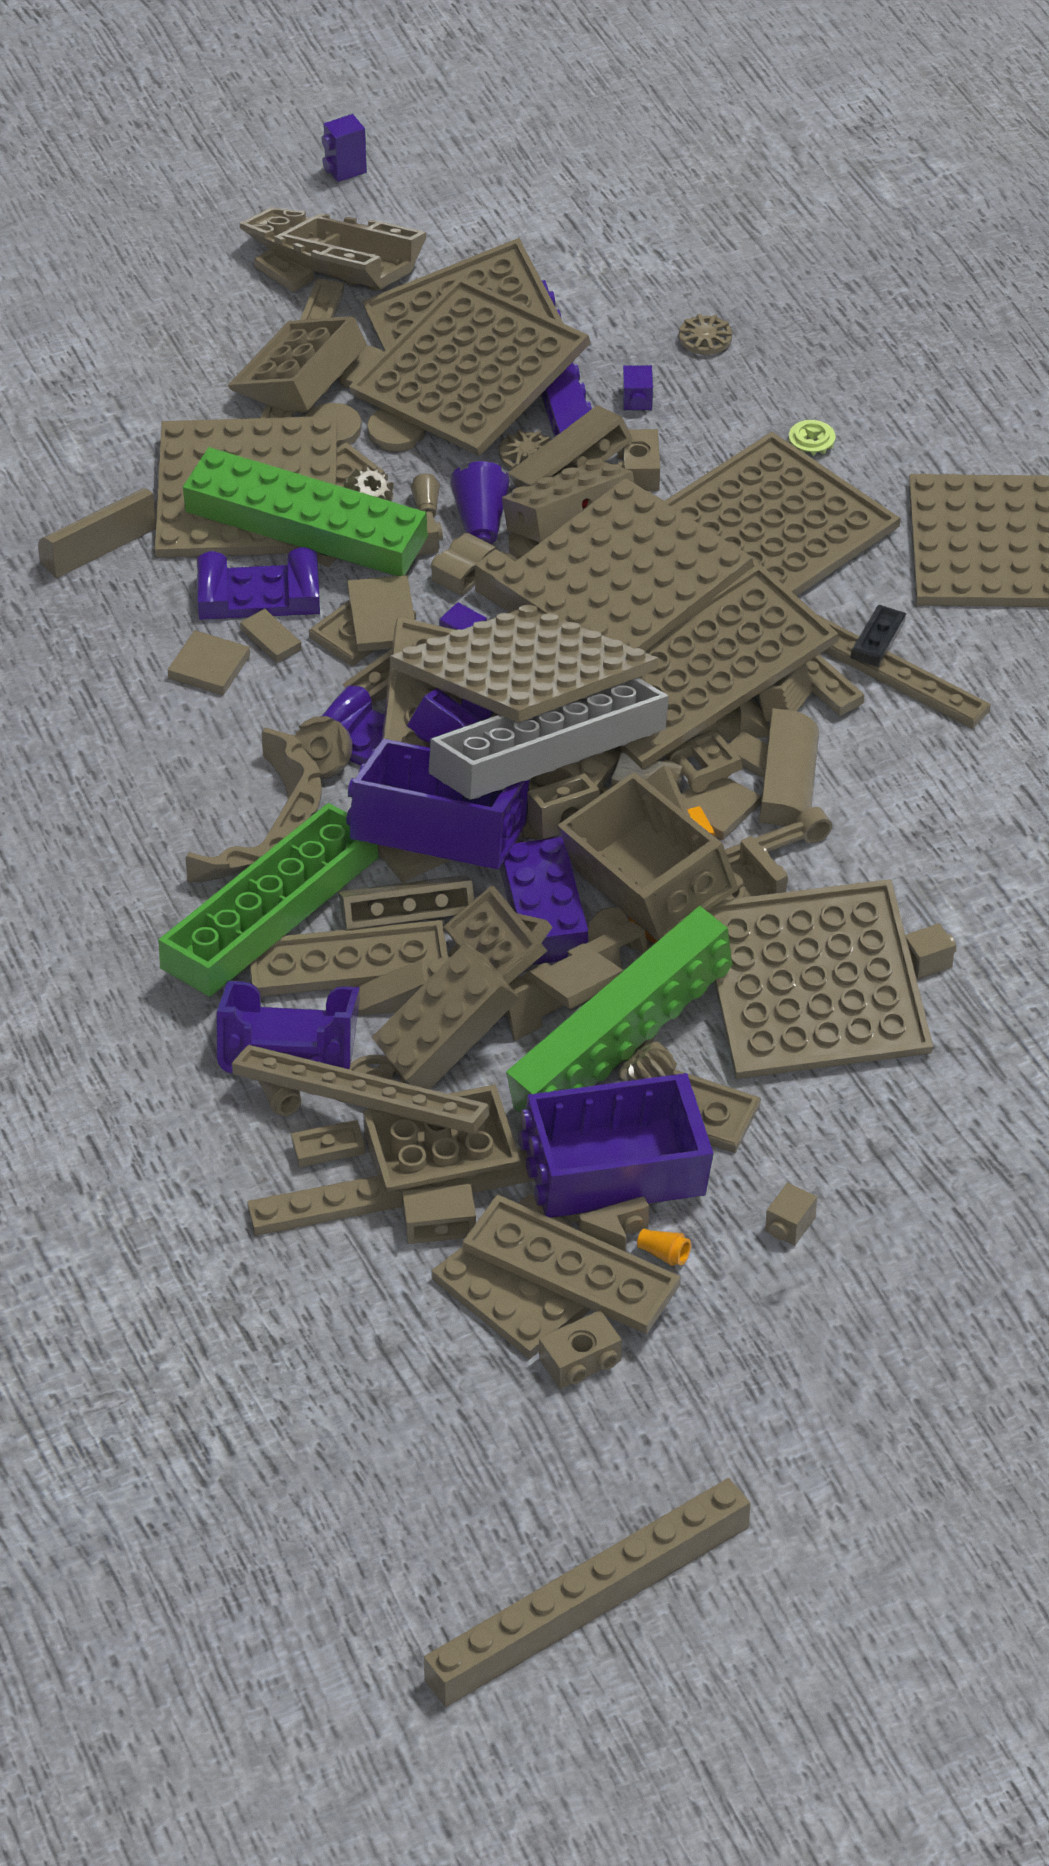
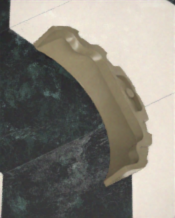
M264 728L261 733L263 757L272 764L282 778L288 799L265 840L256 847H229L216 857H206L189 852L185 858L188 882L211 881L244 871L318 811L322 795L320 771L316 761L312 760L296 737L269 728Z

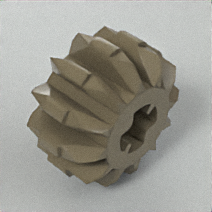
M367 465L362 467L361 471L355 468L344 483V488L391 502L394 498V493L392 492L394 483L387 481L388 473L379 474L378 467L373 471Z
M652 1042L631 1056L622 1065L618 1075L622 1082L668 1076L673 1074L677 1063L667 1048L659 1042Z

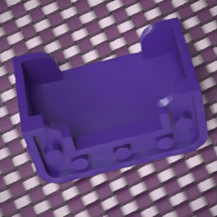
M228 981L217 1009V1061L219 1066L227 1073L233 1074L232 1062L247 1045H252L350 1069L360 1003V987H336L328 994L326 1010L261 1007V996L256 986L248 982Z

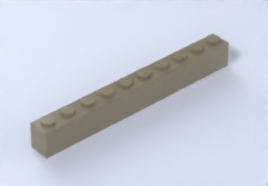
M728 1477L425 1655L424 1681L445 1707L449 1706L749 1528L751 1502Z

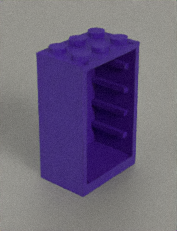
M383 738L378 747L372 749L366 764L363 763L361 765L358 775L350 780L348 786V797L352 798L351 807L346 818V824L350 826V839L498 870L526 826L528 810L527 791H529L530 780L521 781L507 786L505 789L496 790L482 795L478 799L470 800L429 774L430 748Z
M687 1073L527 1095L526 1109L521 1110L523 1130L518 1131V1141L521 1151L526 1150L528 1156L526 1158L527 1173L529 1178H534L536 1183L534 1185L535 1201L537 1205H542L545 1216L552 1218L591 1212L643 1196L649 1204L706 1195L714 1153Z

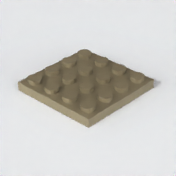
M531 1193L518 1202L520 1205L545 1215L542 1205L536 1204L535 1196ZM560 1216L552 1217V1219L574 1228ZM462 1247L431 1270L432 1280L529 1359L539 1352L540 1337L581 1319L592 1310L462 1251Z

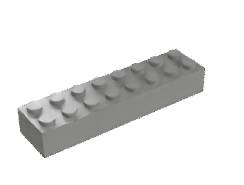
M637 677L519 723L502 715H497L431 738L429 774L461 793L464 797L470 800L478 799L490 792L505 789L507 786L530 780L532 777L555 771L557 768L577 763L587 757L602 754L604 751L627 745L629 742L649 737L654 733L665 730L669 695Z

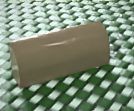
M597 405L509 471L508 474L517 488L529 487L537 484V480L541 478L560 475L564 469L581 467L590 459L599 458L605 462L630 443L633 438L622 416Z
M142 488L42 537L38 542L40 563L55 578H58L155 530L153 493L148 489Z
M772 709L759 823L787 826L795 823L797 817L803 811L812 807L819 729L817 724L803 713Z
M467 875L338 892L343 923L346 929L457 915L474 901L472 880Z

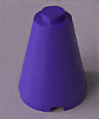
M492 462L468 463L469 468L460 471L459 467L452 472L450 487L465 533H469L492 544L497 540L504 510L502 497L508 493L509 474L502 472L501 466Z

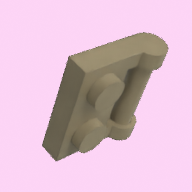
M716 730L688 740L666 754L667 760L683 766V775L688 779V785L693 791L698 793L704 791L709 783L729 777L731 774L743 769L741 758ZM694 756L703 769L697 771L687 758Z

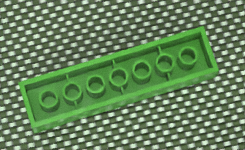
M208 447L183 485L185 511L187 513L299 547L313 549L322 554L395 576L406 574L428 537L427 515L425 511Z
M327 803L158 939L160 969L211 997L228 981L233 979L378 859V844L350 839V826L346 824L347 812Z
M698 906L506 1071L513 1108L521 1114V1110L526 1109L527 1095L594 1086L598 1081L605 1080L612 1069L622 1060H628L634 1054L637 1047L644 1041L652 1039L667 1021L678 1017L690 1001L701 997L712 982L728 973L732 966L728 927L704 908Z

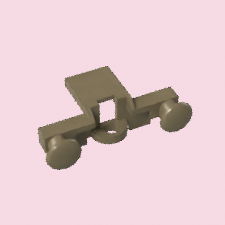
M614 907L604 908L597 912L588 924V943H583L567 951V958L551 966L543 963L510 982L509 986L520 997L504 1014L509 1019L513 1040L516 1041L543 1027L542 1016L562 1006L572 1009L595 996L623 972L620 960V947L626 945L631 949H637L643 954L648 950L644 929L633 921L628 922L626 914L621 909Z

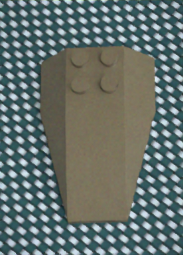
M270 207L240 223L241 230L283 257L316 272L344 280L346 284H362L368 286L371 290H382L385 286L399 281L400 278L411 273L426 240V232L382 221L369 220L368 225L358 224L357 218L345 217L344 222L330 219L329 214L319 213L313 217H306L305 211Z

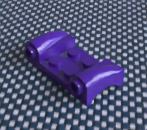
M306 547L291 550L287 555L288 565L227 568V558L222 553L209 551L197 557L199 620L247 618L263 609L267 610L272 616L320 614L318 556L316 551Z
M347 686L322 716H327L340 722L349 731L352 740V755L349 761L362 765L368 761L372 749H376L382 741L384 714L372 710V700L365 688L361 686Z

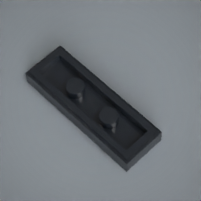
M877 605L853 646L850 658L880 667L905 623L906 613L883 605Z

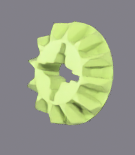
M818 420L798 422L789 431V442L803 453L808 452L813 456L816 452L825 454L827 449H832L836 438L833 428Z

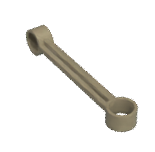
M811 807L803 811L797 817L795 823L754 839L759 845H763L768 852L804 839L807 843H817L829 835L832 830V822L820 807ZM740 844L725 849L730 865L733 866L739 863Z

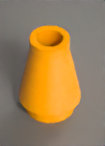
M644 1228L639 1233L637 1247L647 1251L670 1266H675L676 1264L683 1265L687 1261L691 1251V1241L685 1238L683 1233L652 1231Z

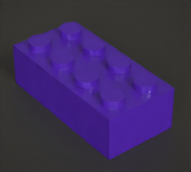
M562 837L514 843L500 866L508 904L516 913L545 919L552 926V929L541 943L547 952L532 965L561 961L568 957L567 951L583 943H588V928L566 846Z

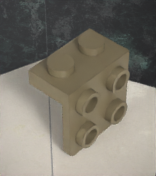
M752 836L740 840L739 863L731 866V868L743 880L745 897L786 892L788 875L785 869L780 865L778 866L770 857L767 849L763 845H759ZM739 890L732 893L735 899L739 895Z

